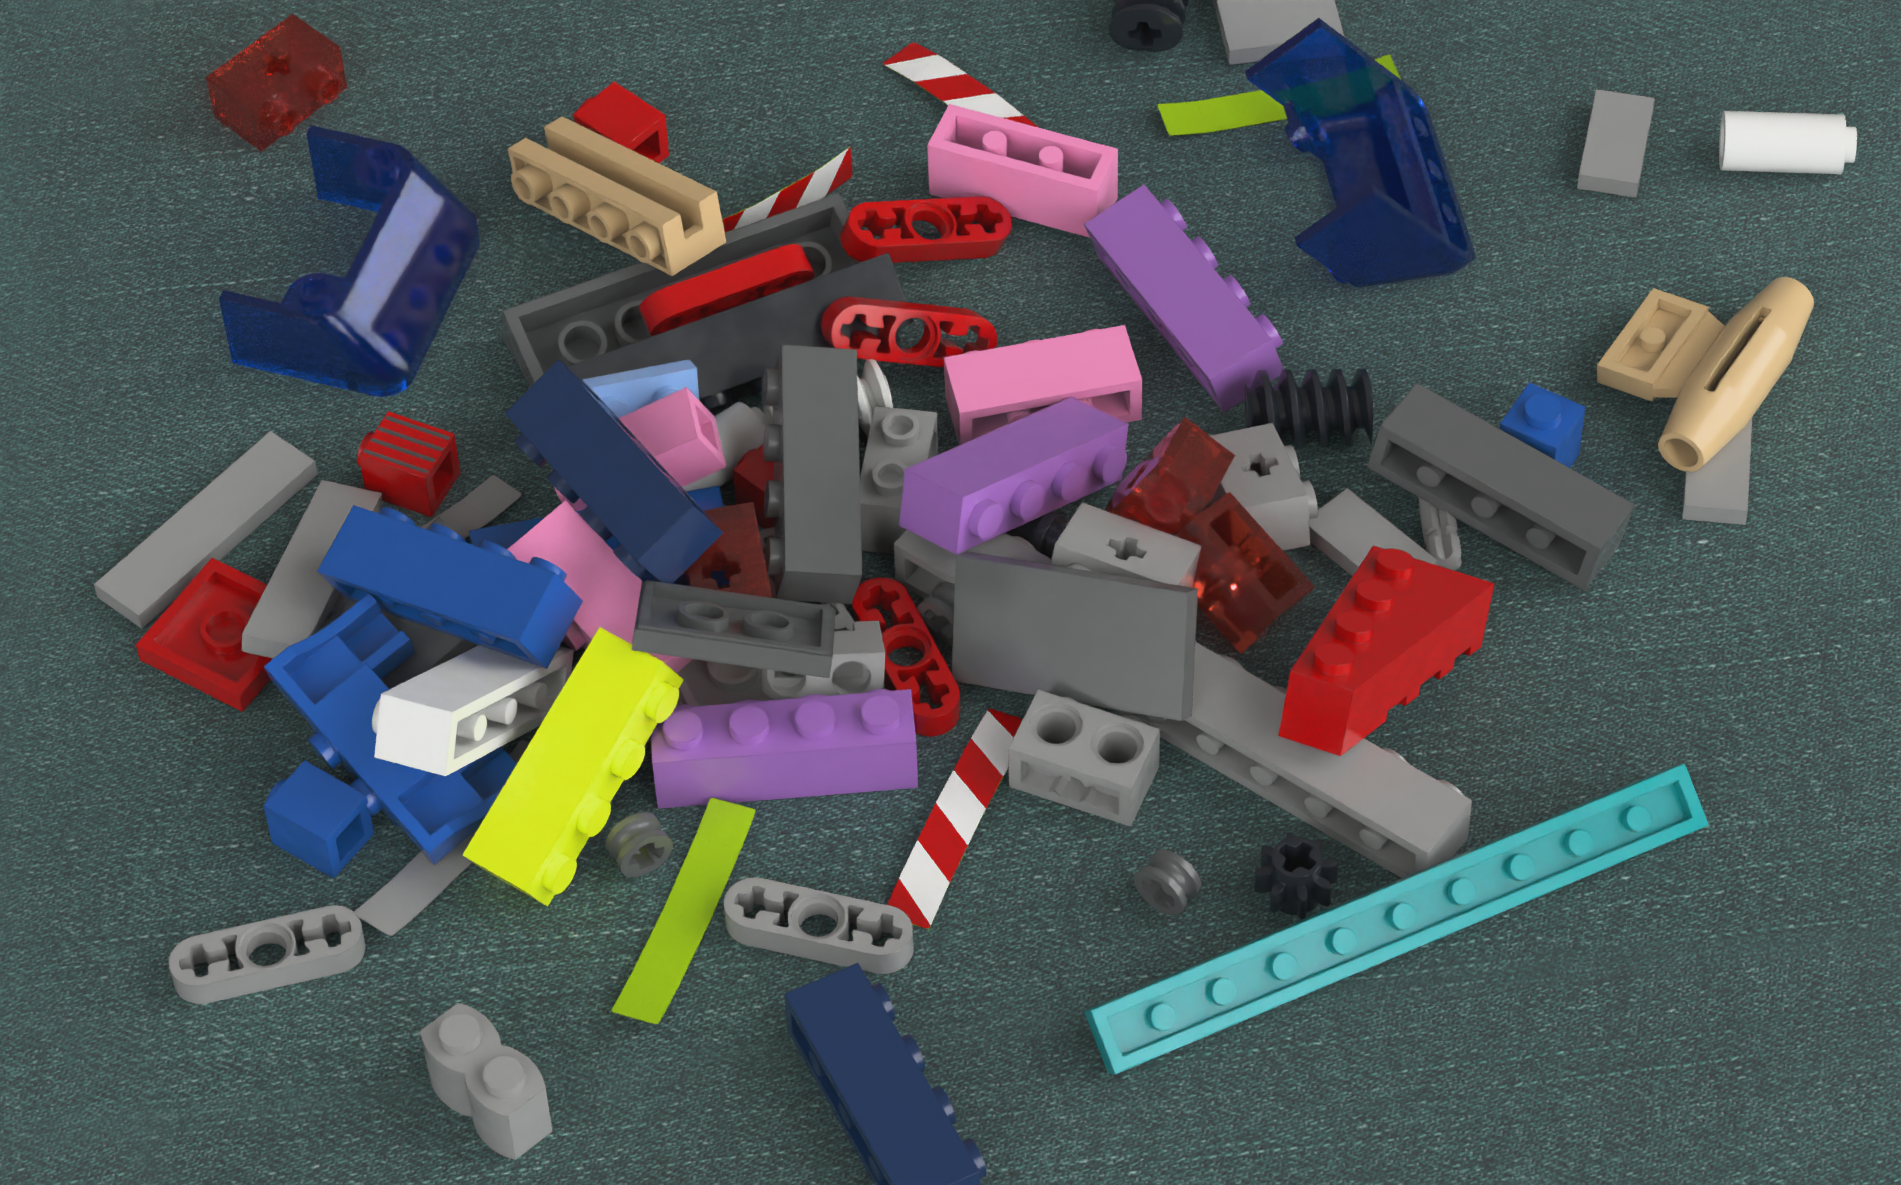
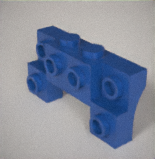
M368 593L325 628L300 642L288 646L268 662L264 668L270 680L311 725L314 734L307 741L321 760L331 770L341 763L355 779L349 786L367 795V807L371 816L376 815L382 810L395 826L399 825L431 863L435 865L479 828L517 763L504 750L503 746L447 776L374 757L377 734L372 728L373 712L381 693L389 690L382 682V679L414 654L415 650L410 638L403 630L399 632L382 614L378 602Z

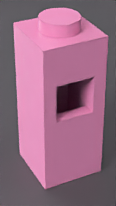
M687 387L619 418L681 487L726 467L716 419ZM555 488L561 503L566 500L576 511H582L587 507L581 498L575 504L571 503Z

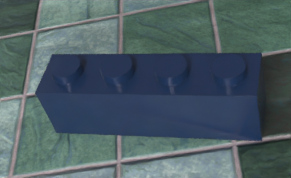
M559 359L505 412V415L522 432L514 440L515 443L538 466L542 467L548 461L554 470L547 476V479L571 503L575 504L581 498L587 507L580 513V516L604 540L608 541L613 535L621 544L613 553L638 578L641 579L649 571L661 582L673 584L724 533L592 388Z
M856 963L784 994L787 1031L874 1185H980V1179L987 1176L982 1155L971 1138L962 1141L953 1126L956 1123V1118L947 1094L941 1086L931 1088L922 1072L925 1071V1064L920 1049L910 1034L901 1036L892 1022L895 1020L894 1009L881 983L871 985L859 963Z

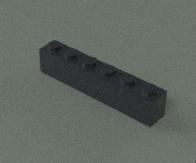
M889 253L573 364L568 366V368L580 379H587L689 359L697 367L699 401L710 411L732 402L728 391L750 384L754 394L762 392L765 368H775L781 345L833 348L823 337L821 321L825 310L835 300L847 296L906 302ZM856 314L851 324H842L840 329L849 340L853 331L857 330L872 332L879 338V328L866 325L856 317ZM913 318L902 322L897 331L913 323ZM897 331L895 335L896 343L901 341Z

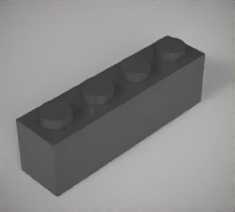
M781 345L775 368H765L762 384L763 406H773V424H766L764 430L763 460L764 462H774V480H767L765 485L764 517L774 519L775 537H768L766 541L765 574L775 576L776 599L852 604L862 577L857 350Z
M1418 383L1412 387L1380 425L1367 466L1372 471L1439 509L1447 511L1455 518L1584 591L1620 546L1635 504Z

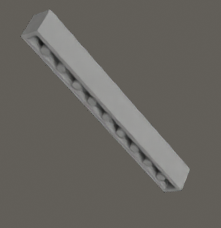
M908 530L894 543L895 579L907 590L925 599L932 597V591L939 582L946 581L955 584L956 554ZM1003 533L966 550L1051 565L1052 559L1036 551L1025 539L1018 536L1012 537L1007 533ZM1195 642L1191 717L1178 721L1113 709L1123 716H1133L1144 721L1147 725L1159 728L1162 739L1400 878L1452 858L1468 839L1472 800L1464 796L1456 786L1445 780L1434 779L1408 764L1394 750L1382 749L1366 739H1362L1342 756H1338L1279 737L1287 689L1268 684L1247 672L1235 659L1229 656H1220Z

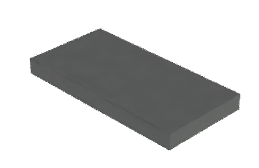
M969 551L956 555L952 675L956 682L1030 695H1035L1037 690H1041L1060 697H1070L1082 704L1183 721L1192 716L1198 588Z

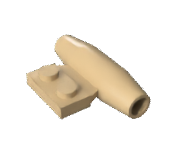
M1789 277L1776 278L1738 311L1724 326L1709 312L1708 306L1653 288L1597 364V383L1652 402L1655 398H1677L1659 439V451L1663 458L1673 467L1685 472L1686 470L1689 472L1698 471L1746 427L1790 364L1814 307L1813 296L1806 286Z

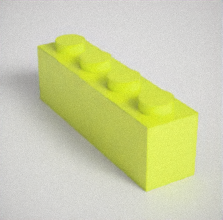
M601 627L597 630L462 854L486 872L547 907L555 894L562 893L572 881L577 868V857L589 837L597 835L605 826L611 812L610 802L622 782L631 778L639 769L645 756L646 742L656 725L664 722L675 709L679 699V687L683 682V679L663 661L646 652L631 650L632 644Z

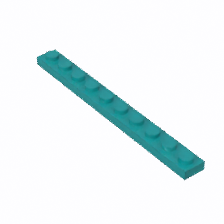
M1685 763L1673 765L1084 1010L1108 1074H1118L1704 828L1709 824Z

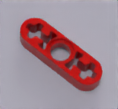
M983 196L864 202L856 205L851 210L842 228L840 241L846 253L859 262H864L889 253L892 263L988 258L997 254L1011 230L1012 220L1009 212L1001 203ZM926 221L931 223L938 229L941 238L930 240L921 237L914 230L912 222ZM861 227H866L868 230H861ZM984 230H991V233H985ZM873 236H881L880 239L873 238Z
M784 245L662 288L645 298L639 306V311L652 337L813 280L815 274L801 245Z
M847 296L831 303L825 310L821 321L822 334L827 343L833 348L856 349L857 359H874L876 361L944 367V357L997 347V334L993 325L977 312L967 308ZM856 314V317L866 325L879 328V338L872 332L857 330L853 331L849 340L840 329L842 324H851ZM909 318L921 319L924 326L921 340L913 347L899 348L895 340L899 325ZM970 328L978 335L976 342L966 343L963 350L954 342L948 339H941L940 329L948 335L964 336Z
M885 577L873 578L863 582L858 586L852 601L854 622L879 621L885 648L884 684L887 690L911 689L916 734L932 737L949 732L956 726L960 718L959 687L907 589L900 582ZM882 605L884 610L892 611L893 626L886 630V622L877 608L871 609V607ZM901 647L916 648L924 655L919 662L909 666L897 665L888 658L894 650ZM926 683V691L934 704H941V707L931 709L930 705L926 702L920 703L919 686Z

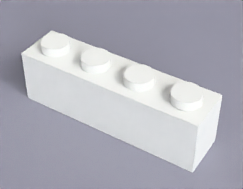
M478 645L381 693L372 717V728L377 734L374 757L443 776L455 772L541 725L571 675L574 650L559 646L549 667L546 669Z

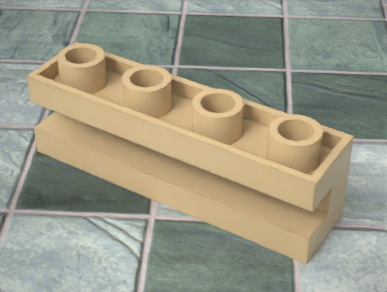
M561 116L544 127L548 148L527 138L508 148L513 171L511 183L518 198L524 203L531 204L560 219L562 222L570 224L596 237L601 242L608 243L637 258L639 261L647 263L671 276L726 243L717 191Z

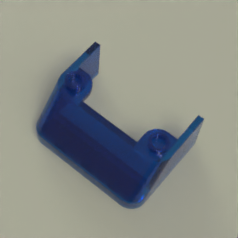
M1320 18L1245 71L1248 81L1284 106L1288 120L1285 124V131L1292 144L1302 153L1310 151L1323 162L1337 208L1294 238L1297 247L1326 266L1337 281L1342 284L1349 282L1357 288L1450 275L1456 273L1475 259L1474 247L1431 116L1423 101L1409 85Z
M311 125L306 134L318 199L376 211L378 214L345 278L325 273L305 275L291 284L281 303L223 290L219 302L232 363L377 397L396 395L407 389L413 382L479 248L480 236L477 218L469 208L405 147Z

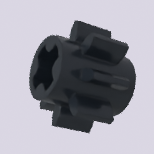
M1287 833L1286 838L1281 840L1274 848L1267 845L1262 846L1261 867L1255 870L1254 889L1255 892L1260 893L1270 892V912L1274 914L1280 910L1285 914L1298 915L1300 919H1305L1306 913L1312 911L1317 904L1330 906L1332 896L1331 884L1337 882L1338 861L1335 859L1322 860L1321 839L1318 838L1312 841L1306 837Z

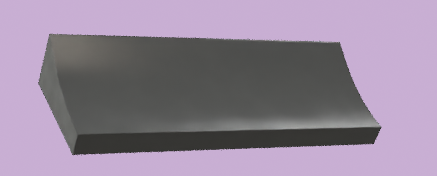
M840 193L726 232L725 244L673 276L647 263L640 262L503 310L502 339L531 387L558 359L568 367L651 337L639 311V306L649 295L667 286L789 244L802 246L815 274L813 279L861 263L846 253L840 241V234L849 216V212Z

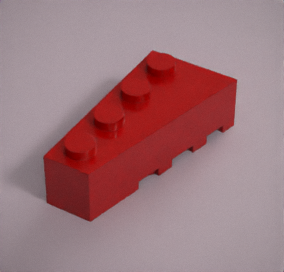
M1373 545L1290 671L1278 736L1342 756L1382 725L1387 719L1388 710L1394 705H1408L1418 697L1420 686L1431 677L1441 679L1453 669L1456 657L1462 653L1470 656L1481 648L1495 583L1413 558L1412 555L1400 549H1384Z

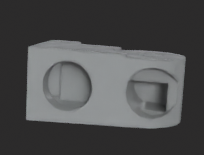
M879 621L853 622V630L834 631L830 678L762 669V691L772 699L782 700L801 698L811 694L832 696L866 693L875 689H883L885 648Z

